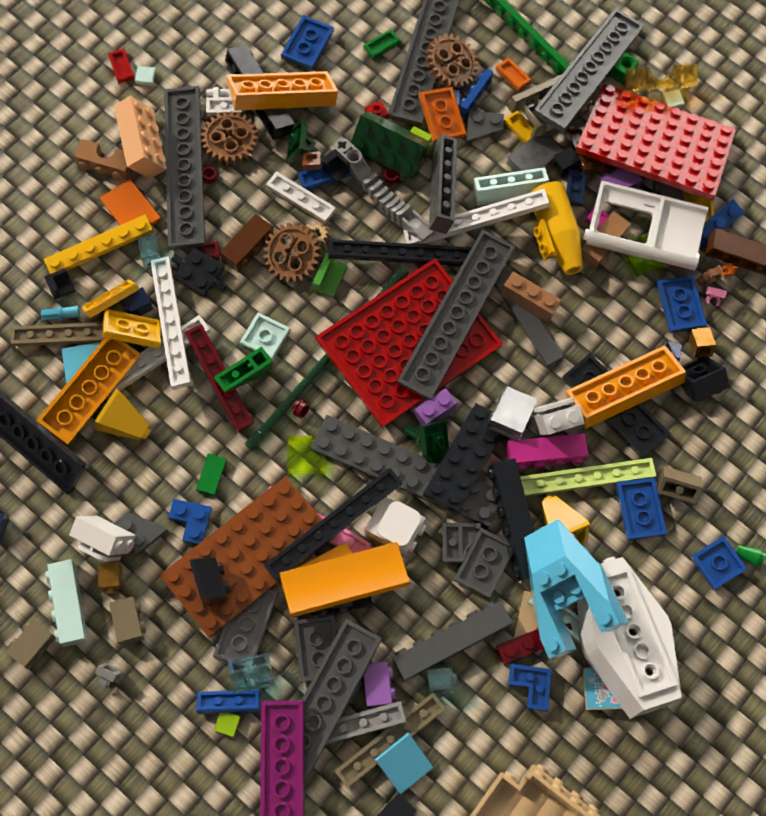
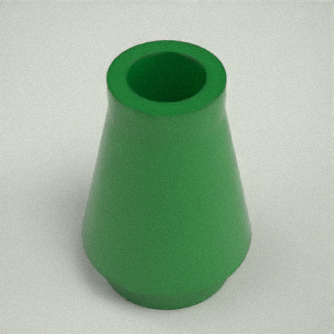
M740 544L736 551L741 559L755 568L756 566L761 568L766 557V552H763V549Z

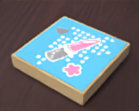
M583 668L586 710L622 709L594 669Z

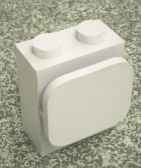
M568 398L534 408V413H537V415L531 418L536 435H549L585 424L580 405H574L573 403L575 398Z
M386 497L379 503L367 524L365 535L384 545L398 542L400 553L407 556L408 552L412 553L418 543L415 541L417 536H422L427 527L424 524L426 518L411 507Z
M97 515L76 516L69 534L83 542L79 543L78 549L106 562L120 560L121 554H128L134 546L136 536Z

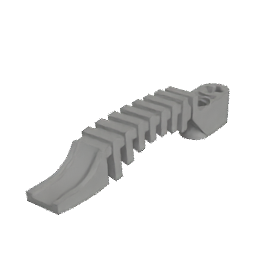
M344 138L335 141L334 148L350 162V173L356 178L357 185L359 187L362 186L363 191L367 192L368 196L371 199L373 198L374 202L379 204L380 208L385 210V213L388 216L390 215L391 219L394 222L396 221L399 227L402 226L404 230L411 231L422 242H425L428 237L435 234V231L429 230V224L415 210L411 212V206L408 203L406 205L403 200L400 202V198L397 196L395 198L392 191L389 193L387 186L383 188V181L380 179L377 181V174L371 172L361 152L350 141Z

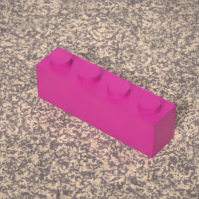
M585 433L522 439L519 442L512 440L508 441L506 445L508 460L515 458L518 470H524L526 467L532 466L539 469L545 467V465L552 464L554 467L563 466L565 463L578 465L584 463L588 457Z

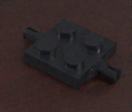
M195 248L192 249L185 259L178 257L176 254L173 255L171 261L179 265L178 271L173 276L177 282L203 297H206L208 292L215 286L223 291L227 289L228 284L219 280L221 273L225 269V266Z

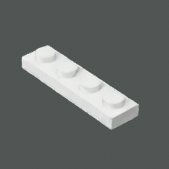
M277 171L266 184L267 189L325 224L336 211V207Z

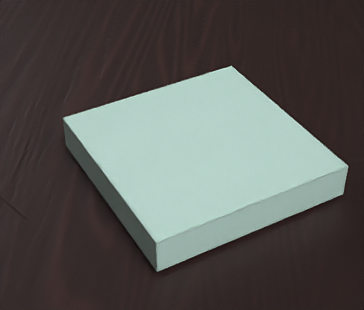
M258 312L239 343L253 352L262 346L273 361L289 335L291 328Z

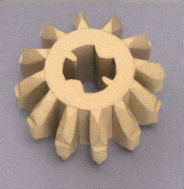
M314 221L313 226L307 224L306 228H311V233L317 234L315 239L321 241L317 246L326 251L329 239L332 238L330 228L328 226L324 227L323 222L317 225Z

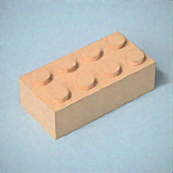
M132 96L115 104L114 109L127 167L149 179L167 170L154 110Z

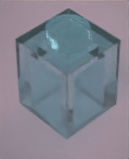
M145 235L142 238H137L144 266L151 265L150 260L161 258L156 235Z
M452 667L427 670L429 694L433 692L454 691V685H458L457 673H453Z

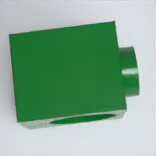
M625 52L612 68L610 76L625 85L636 72L639 61Z

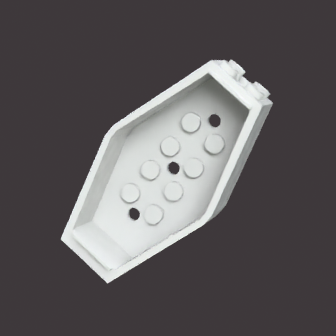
M610 557L600 564L613 590H617L620 593L617 599L629 623L612 632H601L586 598L577 602L581 647L585 659L627 716L632 719L665 708L682 697L672 625L669 617L623 557L617 559ZM629 629H634L636 635L632 636L629 633ZM646 668L651 669V676L646 674Z

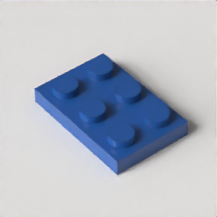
M303 15L284 47L281 59L312 71L334 33V27Z
M694 275L657 281L656 285L669 333L706 328L707 323Z
M655 477L617 482L615 487L627 541L666 536L667 531Z

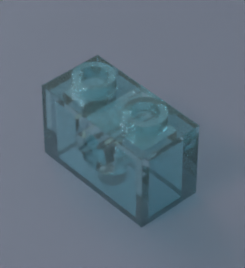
M269 653L228 661L229 675L234 694L275 685Z

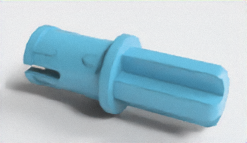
M59 306L58 308L41 310V318L44 321L55 319L63 321L66 318H80L79 306L63 308Z

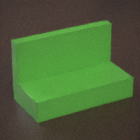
M326 252L314 278L313 291L334 298L347 266L335 262L334 259H328V252Z

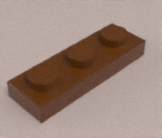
M583 126L566 129L565 134L574 152L583 133ZM576 153L580 158L579 164L584 174L601 170L602 165L599 160Z

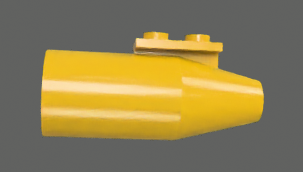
M554 181L542 184L531 191L535 192L545 189L550 205L548 208L534 212L538 223L533 230L539 245V251L544 261L554 257L566 275L576 274L583 269L581 234L566 190L561 182Z

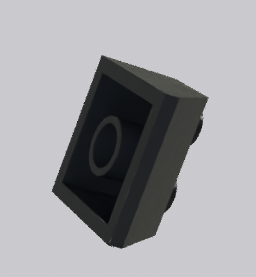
M709 357L698 358L682 365L686 375L685 382L681 386L686 395L695 402L703 401L707 397L719 394L729 388L726 368Z
M216 557L189 560L203 605L209 607L229 600L227 594L231 593L228 582H223L221 576L225 574L222 562L218 563Z

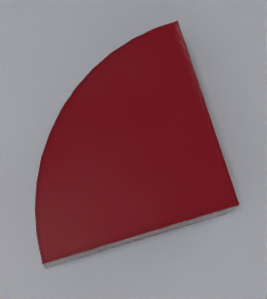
M218 241L206 242V246H201L204 254L214 260H220Z

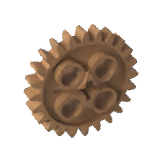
M444 34L442 37L439 35L427 47L428 50L425 54L428 57L425 61L429 62L426 67L432 69L429 74H435L434 80L440 79V85L443 82L445 83V88L449 85L453 89L456 86L458 89L462 86L465 88L477 76L476 72L479 68L476 66L479 62L475 61L478 55H473L475 49H469L471 44L468 43L466 45L465 39L460 41L459 35L455 38L453 34L449 36Z
M224 111L223 116L217 113L216 119L210 117L211 123L206 121V127H202L201 143L203 151L207 153V157L212 156L213 161L218 159L219 164L226 161V165H228L232 161L236 165V160L243 163L242 158L249 159L248 153L253 155V149H257L259 140L256 125L252 124L251 119L247 120L246 115L241 118L240 112L236 116L233 115V111L230 112V115H227Z
M287 222L286 227L282 224L280 225V231L274 228L275 235L269 234L271 241H265L269 246L263 248V250L268 251V254L263 257L268 259L265 265L271 266L268 271L274 272V277L280 276L281 281L286 279L289 283L293 279L294 282L298 283L299 278L305 281V275L311 277V270L317 271L314 265H320L317 258L322 257V255L318 254V251L322 250V248L317 246L321 241L315 239L317 234L311 233V228H306L304 224L299 226V223L296 222L292 226L291 223ZM290 236L291 241L286 245L285 240ZM306 243L307 249L302 252L301 247ZM283 253L284 259L282 262H279V256ZM299 260L300 266L298 269H295V262Z

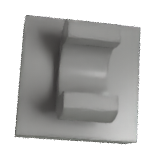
M107 663L99 665L95 674L101 676L97 685L106 688L111 682L120 679L123 671Z

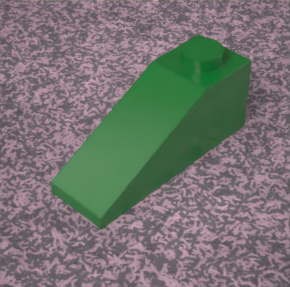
M261 346L214 376V379L224 393H227L258 379L272 370L273 361Z

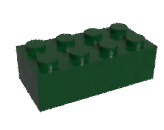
M369 111L360 115L351 143L361 154L411 179L419 174L431 144L430 141Z

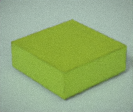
M220 713L214 731L234 737L241 717L231 713Z

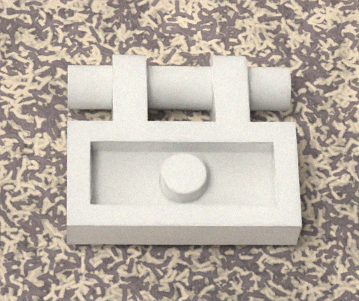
M219 87L206 90L208 97L206 98L207 117L217 116V113L223 116L224 111L227 115H230V112L233 111L235 116L240 112V116H242V110L234 111L229 89H219Z

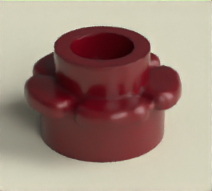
M205 167L202 170L204 183L211 184L217 181V172L214 168Z
M388 168L383 173L382 178L386 184L393 185L399 182L400 174Z
M302 399L293 404L294 416H299L300 418L306 416L310 408L306 400Z

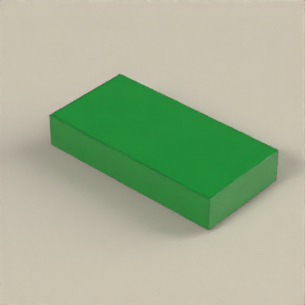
M390 29L364 44L363 49L372 60H375L399 46L401 40Z
M207 454L196 487L197 492L212 496L216 495L227 462L226 458Z

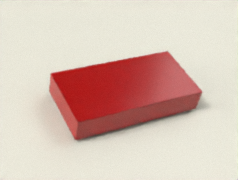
M125 48L109 52L108 55L118 84L135 80Z

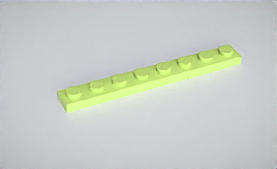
M647 458L520 476L525 497L612 485L617 482L656 477L653 459Z

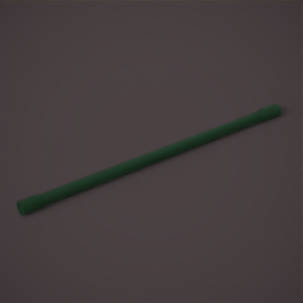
M400 267L378 295L406 278L409 272L405 268ZM326 353L262 426L244 443L250 450H255L267 433L331 362Z

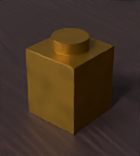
M710 327L692 329L688 342L693 357H712L716 343Z
M119 562L98 563V588L104 591L105 594L117 593V590H122V566Z

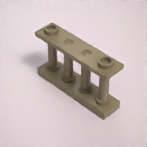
M561 75L511 98L508 107L510 112L522 111L533 124L532 139L537 136H543L547 131L554 129V127L544 121L540 122L527 106L531 104L537 106ZM590 99L575 118L583 117L589 112V107L592 103Z

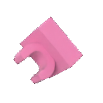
M706 285L705 293L709 294L705 299L706 303L709 304L710 299L714 297L716 298L715 305L719 306L721 303L720 297L725 298L727 291Z

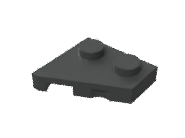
M469 110L466 143L469 144L474 139H484L490 135L502 133L504 114Z
M129 512L114 523L136 535L132 549L137 555L141 554L168 531L162 525Z
M442 523V563L462 564L481 527V523Z

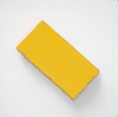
M519 111L512 113L504 119V124L523 143L532 138L531 133L534 126Z

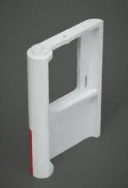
M601 181L590 227L585 230L583 240H586L587 245L695 271L700 254L698 250L708 207ZM609 203L651 214L652 221L647 242L639 243L598 232L597 227L603 204Z

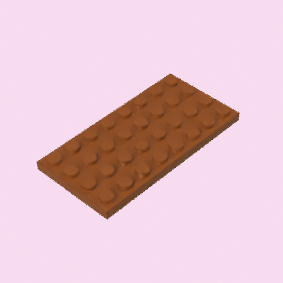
M285 476L159 576L210 639L281 581L280 579L276 582L265 569L264 564L323 519ZM216 557L218 563L222 562L225 574L221 576L223 582H228L231 593L227 594L229 600L205 607L200 599L189 560Z

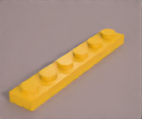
M145 214L45 258L44 261L50 274L64 268L70 270L147 236L154 231Z

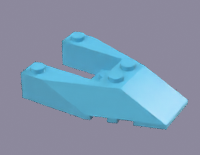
M559 519L524 537L534 611L540 640L549 659L560 658L576 650L560 611L586 598L601 632H612L629 623L602 565L589 554L590 552L575 539V536Z

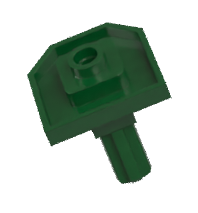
M300 121L289 135L286 164L291 165L299 155L303 156V152L319 151L314 147L316 143L306 135L308 126L303 121ZM321 153V164H322V158L325 157V155L322 154V153Z
M446 420L419 426V429L412 425H407L404 429L405 435L415 440V445L421 447L422 456L428 463H436L443 460L449 450Z

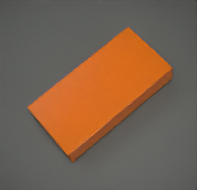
M509 57L495 68L517 92L531 84L532 79Z

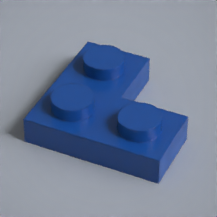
M173 499L168 518L187 523L182 539L183 542L198 545L204 540L212 507Z
M510 664L508 685L528 688L526 709L547 712L551 669Z

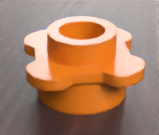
M733 263L722 264L723 272L721 276L736 275L738 266H734Z

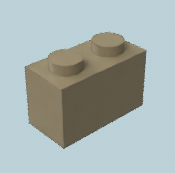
M663 466L658 480V493L696 504L702 490V477Z
M132 596L110 602L109 605L117 642L122 646L144 640V633H147L145 622L140 619V613H143L140 601L137 602Z
M33 619L25 624L20 636L9 643L6 653L24 668L30 670L55 640V636Z

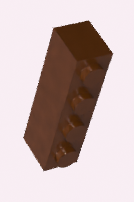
M716 228L708 236L706 256L727 263H733V265L766 276V245L755 240L746 239L741 235L729 233L724 229Z

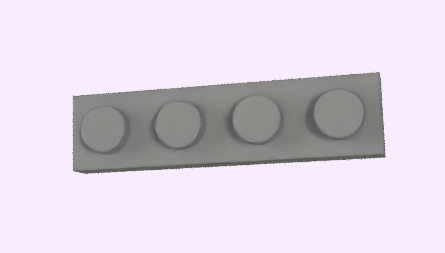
M402 701L341 717L327 744L407 723Z

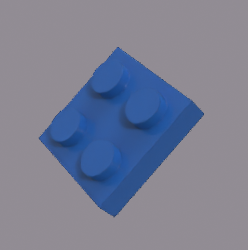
M722 536L690 557L713 591L747 570V567L725 536Z

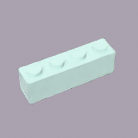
M545 167L474 178V196L477 206L494 204L531 193L536 187L548 183L549 178Z
M70 559L47 564L48 571L45 572L47 583L51 585V590L48 591L50 602H53L54 610L51 611L53 622L57 624V630L54 631L56 642H59L63 647L88 642L76 563Z

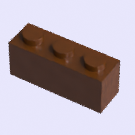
M255 214L220 251L221 260L237 272L242 268H246L250 259L260 253L265 241H271L269 234L274 235L273 226Z

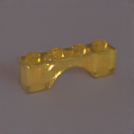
M674 64L670 74L660 80L652 75L648 67L626 68V90H632V93H643V90L647 89L648 92H659L661 88H664V91H675V87H680V90H690L691 86L698 85V64Z

